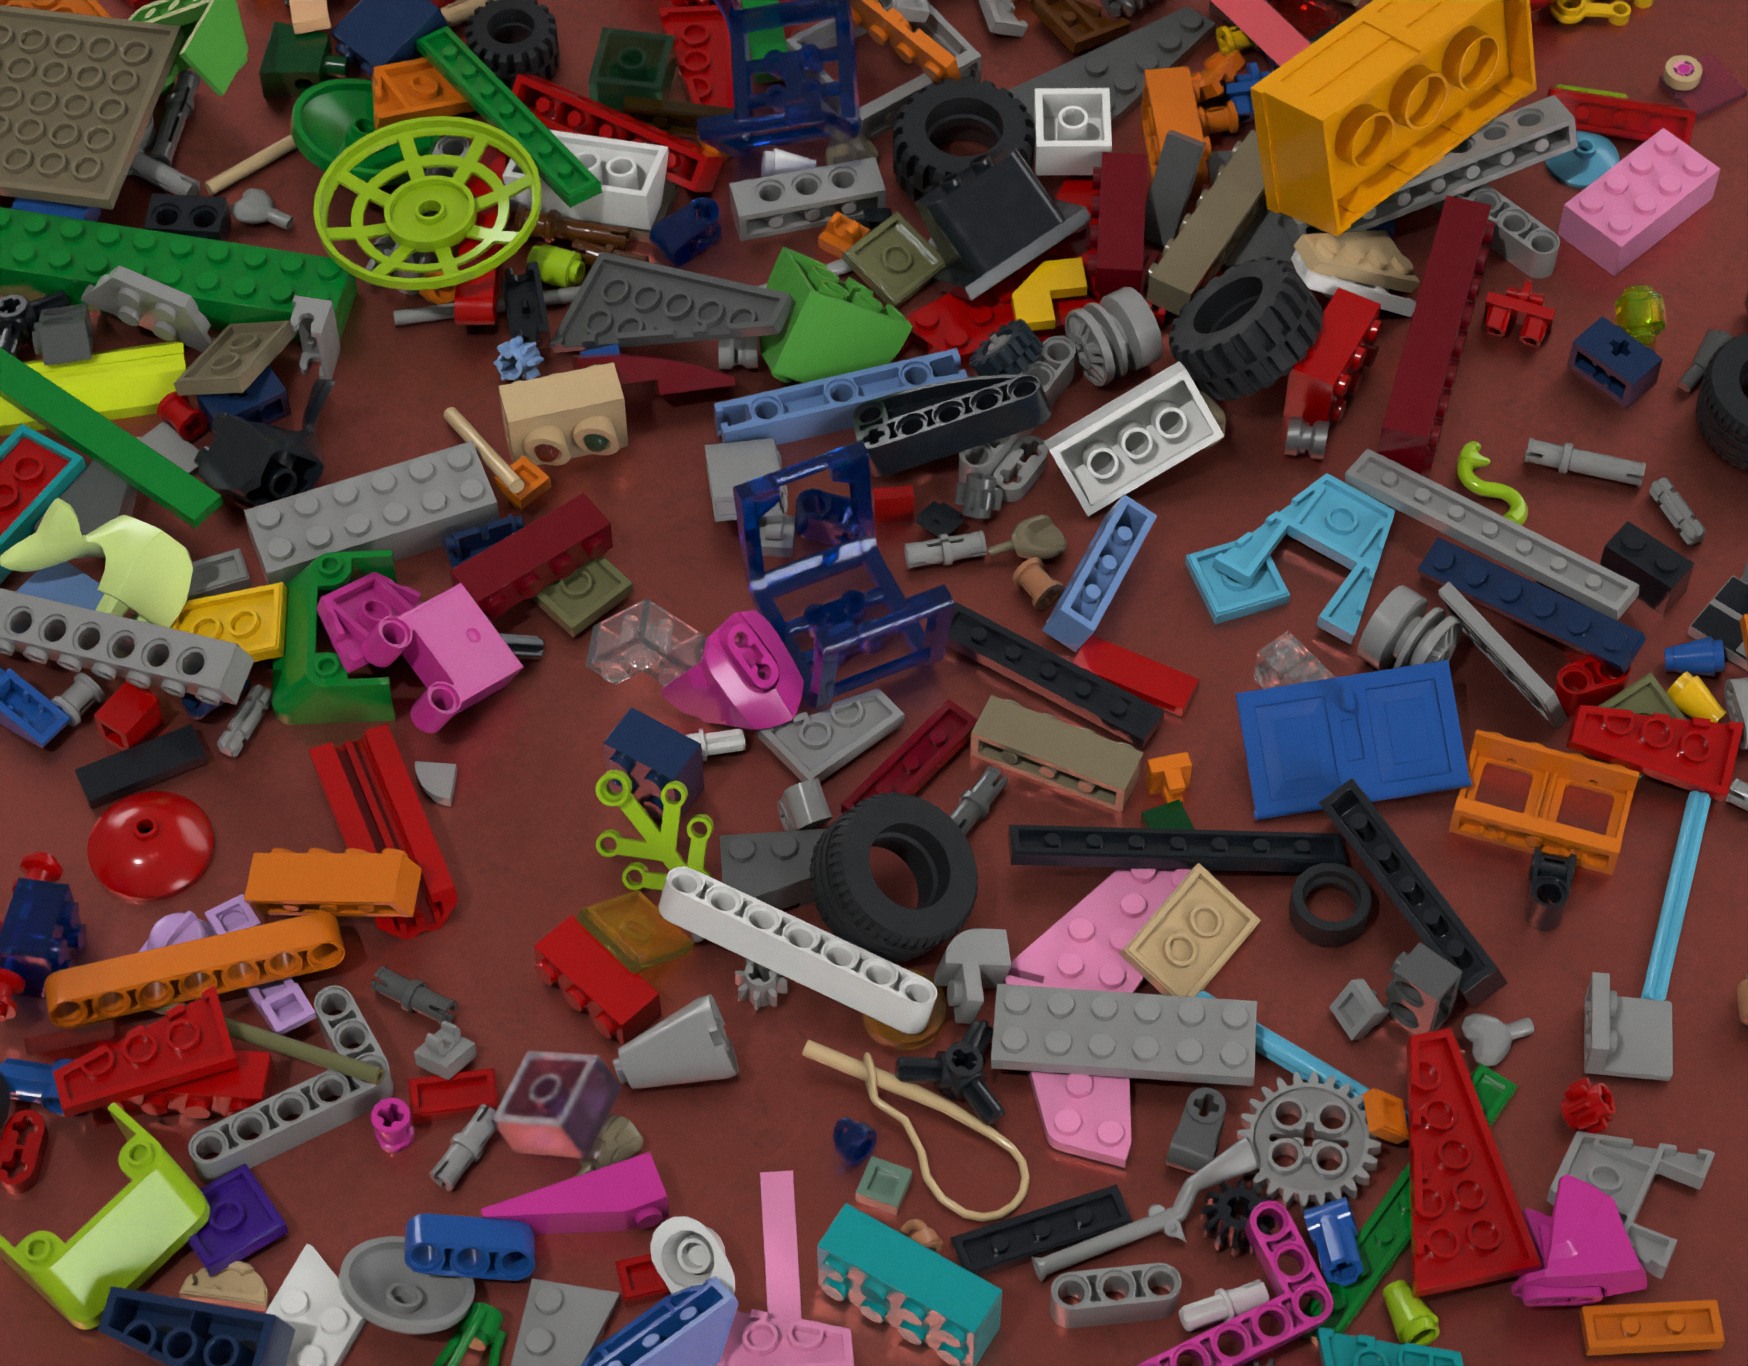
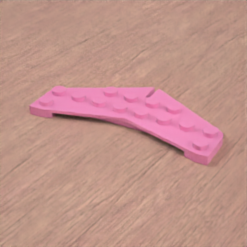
M1118 868L1011 961L1012 966L1003 984L1135 993L1144 977L1122 958L1119 953L1191 869ZM1028 1071L1048 1143L1056 1150L1125 1168L1131 1149L1129 1078Z

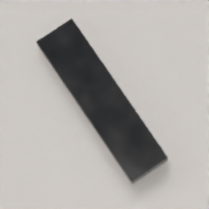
M1116 1184L950 1237V1246L958 1265L982 1278L1031 1262V1257H1045L1133 1221Z

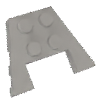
M1577 1131L1549 1189L1546 1201L1554 1206L1559 1179L1566 1174L1587 1182L1615 1200L1623 1226L1639 1263L1649 1273L1663 1279L1678 1240L1637 1225L1634 1221L1655 1174L1701 1190L1715 1152L1705 1149H1698L1697 1154L1676 1152V1145L1660 1143L1658 1149L1634 1146L1633 1139Z

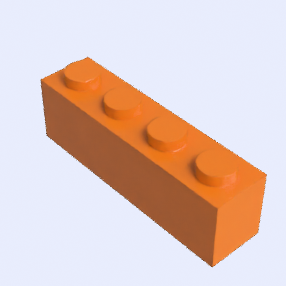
M273 848L271 853L253 854L244 901L264 915L303 916L316 912H327L334 916L413 917L422 868L411 861L407 853L397 849H384L382 853H368L361 849L349 848L345 850V853H332L320 848H311L308 850V853H295L284 848Z

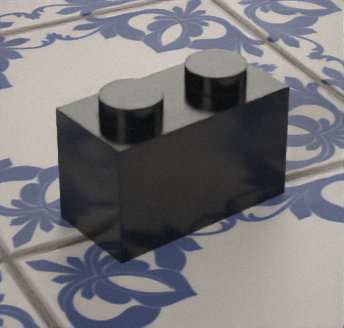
M1629 521L1605 545L1600 561L1601 566L1639 584V596L1636 599L1663 616L1686 592L1695 564Z

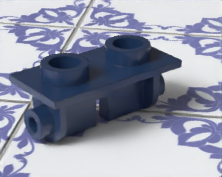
M510 513L505 518L486 523V527L480 529L479 526L457 533L455 531L450 532V537L444 538L442 544L452 568L522 529L524 523L521 515L513 517Z

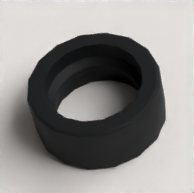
M1321 863L1309 867L1297 877L1292 888L1289 903L1290 920L1295 930L1307 941L1322 947H1339L1351 943L1364 932L1368 923L1372 906L1371 890L1366 880L1359 873L1342 864ZM1322 888L1336 889L1344 892L1353 900L1355 911L1348 919L1339 922L1325 921L1317 918L1307 909L1306 898L1311 892Z

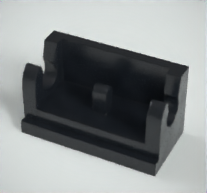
M538 261L527 263L525 267L526 272L520 275H515L511 267L507 268L504 271L505 282H501L510 338L513 339L521 335L523 342H536L538 350L551 348L549 345L551 342L550 329Z

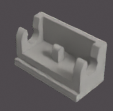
M294 296L291 325L293 331H299L303 350L299 363L301 373L306 375L309 371L308 366L312 362H320L319 378L331 380L341 352L333 302Z

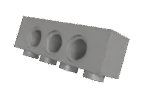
M875 157L729 183L730 207L740 241L826 226L828 220L836 211L851 220L864 218V209L886 208V189Z

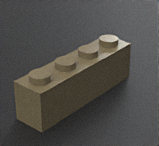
M993 695L990 696L971 732L970 755L1121 813L1142 772L1144 752L1136 750L1132 745L1125 742L1112 741L1097 735L1088 728L1072 726L1060 721L1051 714H1041L1022 707L1014 700H1003Z

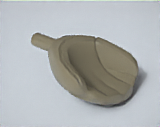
M834 113L826 116L835 134L826 149L825 161L827 166L875 157L877 161L880 153L871 141L851 129L843 131Z
M1037 515L1019 522L1011 533L1012 540L988 547V551L991 557L1015 549L1017 556L1022 558L1038 557L1039 559H1049L1065 551L1067 540L1047 515Z
M611 1113L596 1115L592 1119L586 1120L580 1128L577 1142L578 1161L582 1168L575 1177L636 1157L643 1146V1136L636 1129L632 1121L623 1116L619 1117L618 1114Z

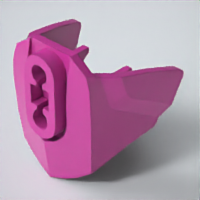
M755 609L745 612H734L706 639L702 661L677 676L661 690V694L682 713L698 717L706 723L729 725L750 730L767 729L794 719L802 698L804 680L776 630L764 616L756 612Z
M1563 1175L1558 1182L1552 1217L1529 1208L1522 1211L1542 1264L1538 1271L1518 1276V1281L1511 1286L1512 1295L1523 1299L1525 1306L1585 1305L1599 1302L1603 1299V1296L1647 1289L1645 1268L1639 1263L1623 1226L1615 1200L1595 1186L1571 1175Z

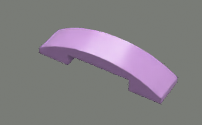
M243 894L204 912L215 935L261 925L251 906L244 901ZM291 977L245 988L252 1002L274 1033L283 1035L317 1018L314 1009L298 983H294Z

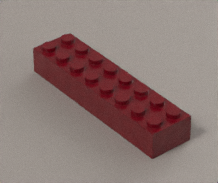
M1447 195L1384 417L1377 451L1378 454L1420 475L1423 474V471L1431 472L1436 453V449L1433 448H1436L1437 442L1440 440L1444 419L1440 418H1444L1445 412L1447 413L1452 390L1446 389V387L1452 388L1453 383H1455L1460 361L1454 358L1460 359L1468 332L1461 329L1467 330L1468 325L1470 326L1475 303L1469 302V300L1475 301L1476 297H1478L1483 275L1477 274V272L1483 273L1490 252V247L1484 246V243H1491L1495 222L1488 221L1491 205Z

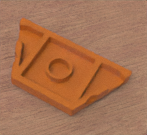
M426 58L376 66L373 69L371 78L374 127L377 130L404 120L420 117L452 116L476 111Z

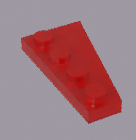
M730 4L658 8L660 23L690 103L734 108Z
M1580 705L1574 712L1566 747L1613 764L1622 765L1627 769L1690 791L1697 790L1701 793H1707L1711 798L1722 801L1728 794L1744 723L1730 721L1727 724L1710 722V719L1693 717L1691 720L1670 718V714L1653 713L1650 716L1633 714L1632 710Z
M215 985L202 991V997L186 1006L180 1003L165 1011V1017L145 1028L141 1024L126 1032L127 1037L109 1047L102 1045L55 1070L53 1075L65 1117L237 1067L238 1064Z

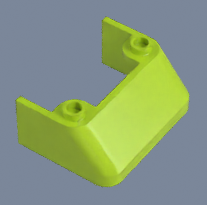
M114 1102L107 1109L128 1141L119 1153V1166L131 1182L66 1243L52 1232L37 1231L25 1237L14 1248L0 1234V1257L64 1318L79 1329H91L100 1324L111 1286L137 1290L190 1239L189 1237L194 1233L196 1234L206 1224L210 1215L209 1203L200 1189L161 1144Z

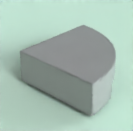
M415 761L417 782L423 791L432 797L434 802L445 806H452L457 778L456 764Z

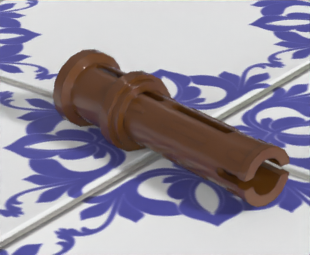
M520 204L517 208L514 232H520L530 215L531 210L527 209L526 205ZM551 209L549 212L540 211L537 224L530 236L544 238L546 243L551 244L557 242L558 239L574 241L578 238L582 241L605 247L607 244H613L618 249L626 251L628 248L626 241L630 240V227L561 217L560 212Z

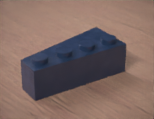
M113 1286L110 1288L98 1331L118 1344L163 1366H286L296 1330L274 1314Z

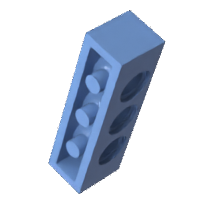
M1125 494L1105 515L1043 627V632L1074 652L1084 644L1097 628L1157 517L1156 514Z

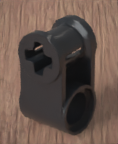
M1534 847L1527 883H1529L1525 906V918L1534 928L1548 931L1560 925L1574 877L1577 855L1570 854L1568 857L1544 853L1540 847Z

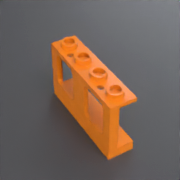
M1476 729L1467 763L1468 774L1472 784L1470 787L1460 788L1449 832L1533 854L1534 847H1540L1544 853L1564 857L1575 854L1577 855L1576 866L1613 875L1640 772L1627 769L1619 764H1607L1588 759L1581 754H1569L1546 748L1539 743H1527L1508 738L1498 732H1486ZM1493 764L1524 772L1531 776L1532 784L1524 813L1475 801L1483 769L1486 765ZM1568 786H1576L1603 793L1613 799V806L1605 835L1556 822L1564 790Z

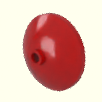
M167 791L141 792L116 802L99 817L89 836L87 846L88 860L98 882L112 894L136 902L160 901L184 892L202 877L213 856L214 834L207 815L192 800ZM152 829L148 833H140L143 830Z

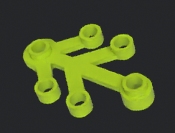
M610 770L602 775L596 784L598 799L607 806H619L646 840L623 838L616 830H605L596 840V849L602 856L613 857L617 854L662 861L669 871L676 867H688L713 878L704 868L707 839L714 831V822L708 815L697 814L692 817L687 825V834L691 838L687 863L676 850L681 806L688 797L687 787L682 782L671 781L661 791L660 797L664 806L660 830L632 795V782L626 773L620 770ZM613 779L618 780L622 784V791H612L609 787V781ZM668 789H677L681 794V800H671L667 794ZM703 822L707 826V833H697L693 827L694 823ZM603 838H613L616 842V849H607L603 844ZM633 862L624 870L622 881L631 890H639L641 888L663 890L667 873L649 872L644 864ZM629 871H639L642 874L643 880L641 882L632 881L629 877Z

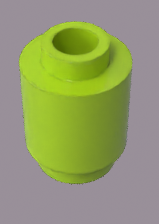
M543 244L542 246L535 245L530 250L526 265L527 263L538 261L541 282L569 288L574 287L583 280L586 267L585 263L582 262L580 253L548 244Z

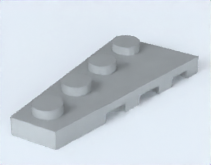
M532 1279L511 1366H581L593 1348L597 1347L606 1323L611 1314L615 1313L621 1302L620 1293Z

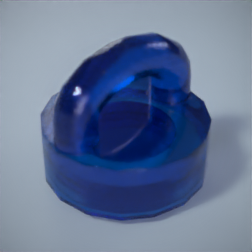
M849 1117L839 1119L833 1130L836 1156L848 1166L860 1164L870 1155L877 1142L876 1131L862 1121L856 1123Z

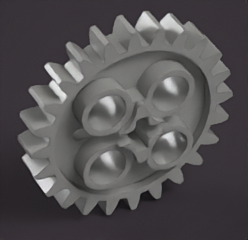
M1298 1072L1294 1073L1293 1085L1289 1086L1279 1077L1277 1078L1276 1092L1263 1086L1261 1088L1263 1102L1256 1099L1249 1100V1109L1253 1114H1242L1241 1125L1247 1129L1237 1130V1141L1246 1136L1256 1161L1257 1169L1244 1174H1256L1253 1179V1188L1259 1184L1261 1188L1267 1185V1198L1272 1197L1273 1200L1280 1194L1283 1196V1206L1286 1210L1290 1207L1293 1200L1299 1201L1301 1213L1308 1208L1309 1202H1315L1316 1206L1324 1204L1325 1200L1331 1199L1334 1201L1342 1198L1341 1194L1343 1192L1355 1199L1357 1197L1355 1182L1365 1186L1369 1185L1370 1176L1365 1170L1376 1171L1378 1160L1371 1155L1381 1154V1143L1373 1140L1377 1136L1369 1134L1366 1112L1361 1110L1364 1106L1363 1094L1350 1099L1351 1084L1347 1083L1337 1090L1335 1089V1079L1332 1075L1326 1080L1325 1084H1319L1316 1072H1312L1309 1083H1303ZM1284 1114H1293L1300 1120L1294 1125L1287 1126L1281 1124L1278 1118ZM1334 1117L1340 1119L1344 1124L1338 1129H1328L1322 1125V1122L1327 1118ZM1272 1136H1275L1278 1138V1140L1272 1142L1270 1141V1138ZM1305 1138H1314L1311 1147L1304 1146ZM1345 1142L1348 1144V1147L1343 1148L1340 1144ZM1280 1155H1290L1296 1159V1162L1289 1167H1281L1274 1160ZM1331 1158L1338 1161L1340 1167L1334 1171H1326L1319 1167L1318 1164L1324 1159Z

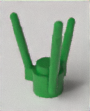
M481 1302L472 1303L470 1311L465 1319L459 1322L455 1333L435 1360L433 1366H444L448 1360L447 1366H459L468 1347L483 1351L487 1348V1345L491 1346L489 1366H499L501 1348L507 1337V1333L500 1329L504 1319L503 1314L491 1305Z

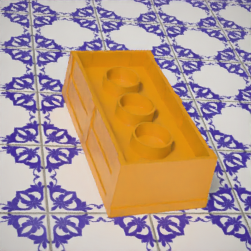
M1373 0L1253 85L1250 91L1267 209L1278 214H1286L1338 237L1348 230L1352 223L1429 166H1434L1448 152L1518 100L1526 98L1537 90L1530 0Z

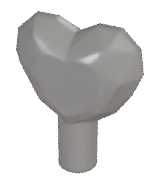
M257 188L247 189L243 193L242 199L230 207L232 217L242 223L260 224L268 221L285 230H289L294 222L293 216L275 209L273 199L264 190Z
M1474 1013L1464 1019L1461 1027L1464 1036L1473 1043L1472 1054L1475 1061L1486 1067L1496 1066L1505 1058L1510 1050L1512 1040L1534 1033L1533 1022L1528 1017L1505 1024L1496 1017Z

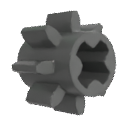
M969 473L967 474L966 483L957 482L955 504L962 505L961 513L965 516L988 519L991 518L992 509L1001 510L1003 488L995 487L996 478L993 476Z

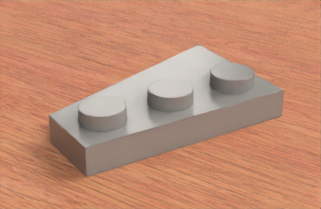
M877 688L834 702L830 709L809 716L807 712L795 715L791 722L772 728L757 729L758 738L802 782L818 778L819 782H821L905 723V714Z

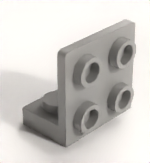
M1592 972L1584 1004V1073L1670 1081L1673 1075L1672 1003L1664 1000L1658 1001L1617 996V991L1610 990L1609 973Z

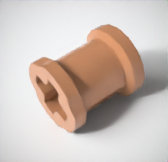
M1033 557L1023 562L1012 576V582L1015 586L1023 588L1031 596L1032 605L1036 609H1048L1057 602L1064 591V585L1060 581L1053 580L1044 570V563L1038 557Z

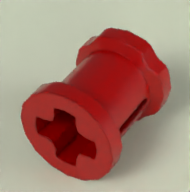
M177 391L166 395L157 407L158 417L165 423H171L176 428V433L184 441L195 440L205 431L208 425V417L200 409H194L189 404L188 397L186 395L178 396Z

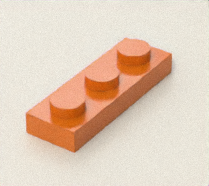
M1717 1299L1582 1306L1579 1314L1586 1356L1722 1349L1725 1342Z

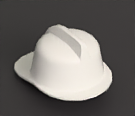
M687 1216L672 1217L659 1225L653 1233L650 1244L651 1259L671 1294L690 1286L703 1285L706 1280L716 1276L734 1295L735 1275L725 1255V1246L717 1233L711 1228L704 1226L700 1221Z

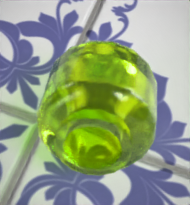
M1635 285L1626 288L1623 294L1615 301L1616 325L1622 327L1627 334L1643 345L1653 342L1655 336L1660 335L1666 329L1667 321L1663 296L1648 285Z

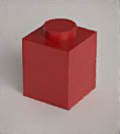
M125 681L94 714L100 737L122 751L146 742L164 723L159 707V699L150 690L145 688L138 689Z

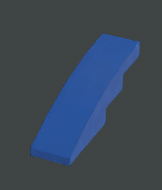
M0 667V724L43 748L71 721V717L12 669L9 668L5 671Z

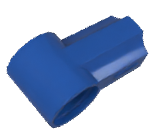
M7 1058L4 1062H1L0 1073L8 1085L10 1099L39 1103L48 1111L65 1116L53 1072L74 1060L57 1059L53 1062V1065Z
M1343 1197L1303 1210L1305 1222L1313 1245L1318 1250L1322 1272L1327 1283L1334 1282L1340 1286H1345L1356 1282L1358 1275L1364 1269L1355 1236H1358L1359 1233L1347 1198Z

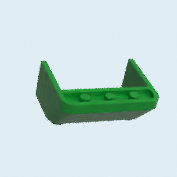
M392 550L325 553L318 556L285 585L288 589L285 649L283 657L273 658L271 698L274 714L279 721L285 724L297 725L396 720L389 677L349 679V673L343 668L336 653H316L318 612L316 608L319 597H323L372 572L388 577L398 584Z

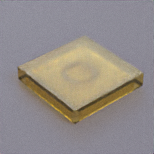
M639 890L582 908L576 919L632 974L688 955L694 945L693 941L682 930L664 919L659 913V909Z

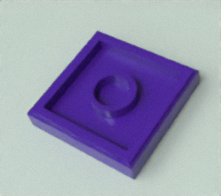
M245 1163L200 1189L209 1203L210 1215L206 1224L196 1234L194 1233L189 1237L190 1239L187 1242L209 1277H212L228 1268V1265L233 1262L240 1261L289 1233L286 1223Z

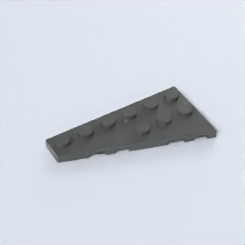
M1186 6L1020 84L1009 91L1013 94V100L1018 98L1027 107V112L1032 116L1034 122L1035 89L1109 88L1112 131L1142 103L1145 70L1180 67L1215 33L1216 23Z
M600 251L549 345L555 353L591 350L618 344L620 348L776 335L780 333L795 301L789 293Z

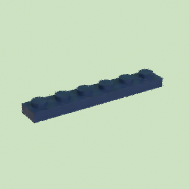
M1439 537L1417 569L1421 577L1442 587L1447 582H1450L1463 597L1624 673L1646 640L1643 632Z

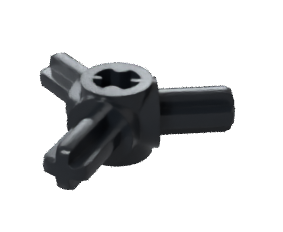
M59 290L32 302H29L27 297L17 294L0 298V347L17 358L19 347L33 340L34 323L39 322L41 310L70 306L65 292Z
M983 1019L981 1021L973 1020L962 1040L953 1043L947 1051H937L935 1058L906 1056L897 1058L895 1076L899 1081L934 1083L935 1089L945 1097L957 1101L965 1099L985 1125L992 1126L1005 1115V1109L985 1085L988 1076L983 1071L986 1062L983 1054L993 1037V1029L988 1026V1021Z

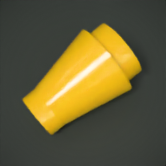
M1688 671L1683 673L1666 692L1678 709L1691 718L1710 719V722L1720 723L1728 713L1720 706L1698 675L1693 677Z

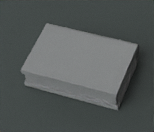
M774 439L704 445L715 522L778 516L786 513L788 491L781 469V455Z

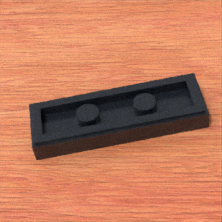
M190 724L75 769V773L92 809L206 764L208 761L193 726Z

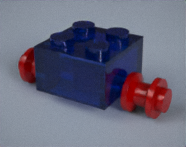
M34 852L22 858L20 869L25 874V878L19 877L12 886L13 896L0 932V1023L16 1016L18 1006L12 1000L13 995L46 999L44 982L47 977L56 971L75 967L73 959L76 950L82 949L85 943L86 925L81 922L79 904L74 901L69 884L55 883L60 880L63 868L54 856L45 852Z

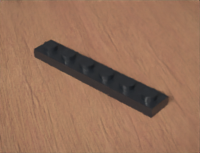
M957 602L953 604L934 629L935 640L1142 749L1163 721L1164 711Z

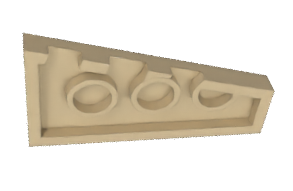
M1386 230L1343 232L1338 237L1330 233L1302 234L1293 245L1308 269L1322 275L1334 276L1339 279L1412 293L1421 283L1412 271V263L1400 253Z

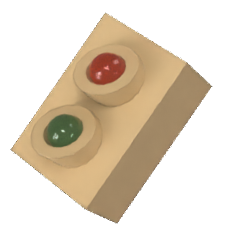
M614 362L592 365L588 368L564 373H553L545 377L515 381L498 386L504 433L512 464L524 455L536 466L542 464L558 466L566 464L570 461V458L589 454L610 455L616 453L619 448L628 447L625 401Z

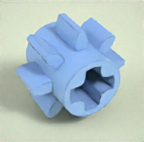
M519 335L511 339L510 342L506 341L497 346L501 354L493 364L497 366L502 381L505 379L514 380V382L535 379L541 375L536 368L540 362L544 361V358L540 356L536 342H523L522 336Z

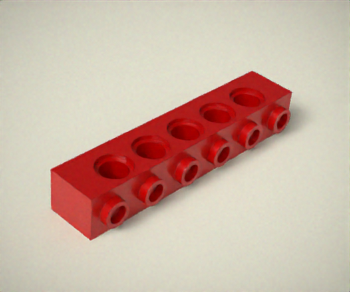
M517 74L512 92L546 127L561 132L667 146L669 154L665 179L694 192L713 191L725 157L537 75Z

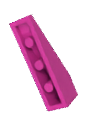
M650 1152L480 1209L482 1218L525 1222L532 1227L534 1234L628 1231L637 1227L646 1229L657 1225L662 1219L669 1217L668 1198Z

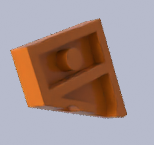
M1238 50L1225 55L1221 51L1213 54L1203 62L1205 69L1200 73L1197 71L1191 74L1192 81H1198L1199 102L1220 95L1224 91L1221 83L1223 81L1226 83L1231 81L1236 75L1235 73L1244 65L1246 61Z

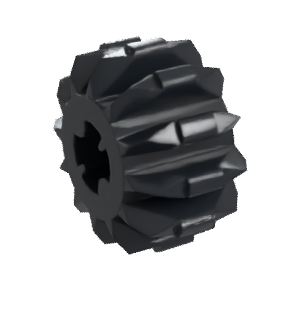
M1243 1179L1237 1182L1236 1188H1232L1223 1181L1219 1185V1193L1209 1191L1205 1199L1206 1206H1203L1200 1211V1220L1205 1223L1202 1231L1204 1238H1215L1214 1247L1216 1252L1226 1245L1231 1247L1230 1251L1234 1258L1239 1254L1242 1247L1251 1255L1255 1253L1247 1238L1245 1231L1246 1222L1258 1204L1272 1201V1197L1261 1198L1262 1189L1260 1184L1251 1190L1245 1189L1246 1185ZM1260 1216L1256 1220L1257 1227L1262 1233L1271 1235L1270 1230L1275 1228L1276 1220L1271 1216Z

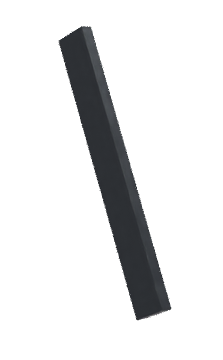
M1009 825L1008 829L1011 865L1192 869L1199 863L1206 870L1304 872L1307 868L1321 863H1339L1344 866L1347 864L1341 833Z

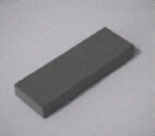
M1170 130L1167 133L1145 205L1144 239L1165 247L1170 238H1177L1206 143L1174 130Z

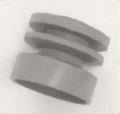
M1124 287L1104 296L1100 301V305L1090 302L1083 309L1077 308L1072 310L1065 317L1066 337L1076 346L1075 361L1086 378L1096 386H1104L1114 378L1124 377L1128 369L1137 371L1157 362L1162 357L1163 343L1156 318L1142 295L1132 287Z
M1401 585L1389 593L1372 615L1359 641L1357 655L1379 671L1388 669L1394 663V668L1443 660L1449 661L1462 635L1463 622L1454 615L1446 617V612L1441 607H1436L1426 614L1427 599L1407 586Z

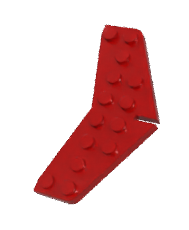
M1068 175L1055 199L1084 206L1091 216L1092 195L1099 196V190L1092 189L1093 175ZM1091 218L1090 222L973 300L948 293L912 312L906 318L913 326L908 337L913 343L930 354L957 348L961 358L960 365L970 363L969 360L973 356L972 353L975 349L980 348L979 344L983 340L987 341L992 332H998L999 327L1004 324L1007 327L1010 321L1015 320L1011 303L1012 293L1044 261L1082 258L1087 282V295L1051 299L1055 315V329L1033 331L1037 337L1047 333L1050 334V337L1065 334V317L1070 311L1077 308L1083 309L1090 302L1100 305L1102 298L1110 294L1094 292L1095 277L1087 276L1089 253L1096 254V247H1089L1090 225L1097 224L1098 219Z

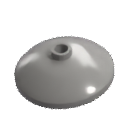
M403 1236L380 1237L365 1241L354 1247L342 1262L339 1273V1286L343 1297L350 1307L362 1318L382 1329L408 1335L435 1333L456 1325L464 1319L471 1309L475 1294L473 1278L414 1272L405 1263V1237Z

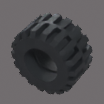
M489 0L485 2V7L479 6L474 10L475 16L469 17L467 21L468 27H465L467 46L511 91L517 74L537 75L544 79L553 76L555 67L559 65L560 54L557 24L553 13H549L548 7L544 4L538 5L537 0Z

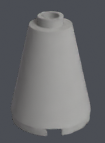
M712 994L700 996L618 1048L619 1057L613 1059V1064L620 1083L628 1082L632 1089L728 1079L737 1075L739 1069L731 1039H727L723 1027L725 1022Z

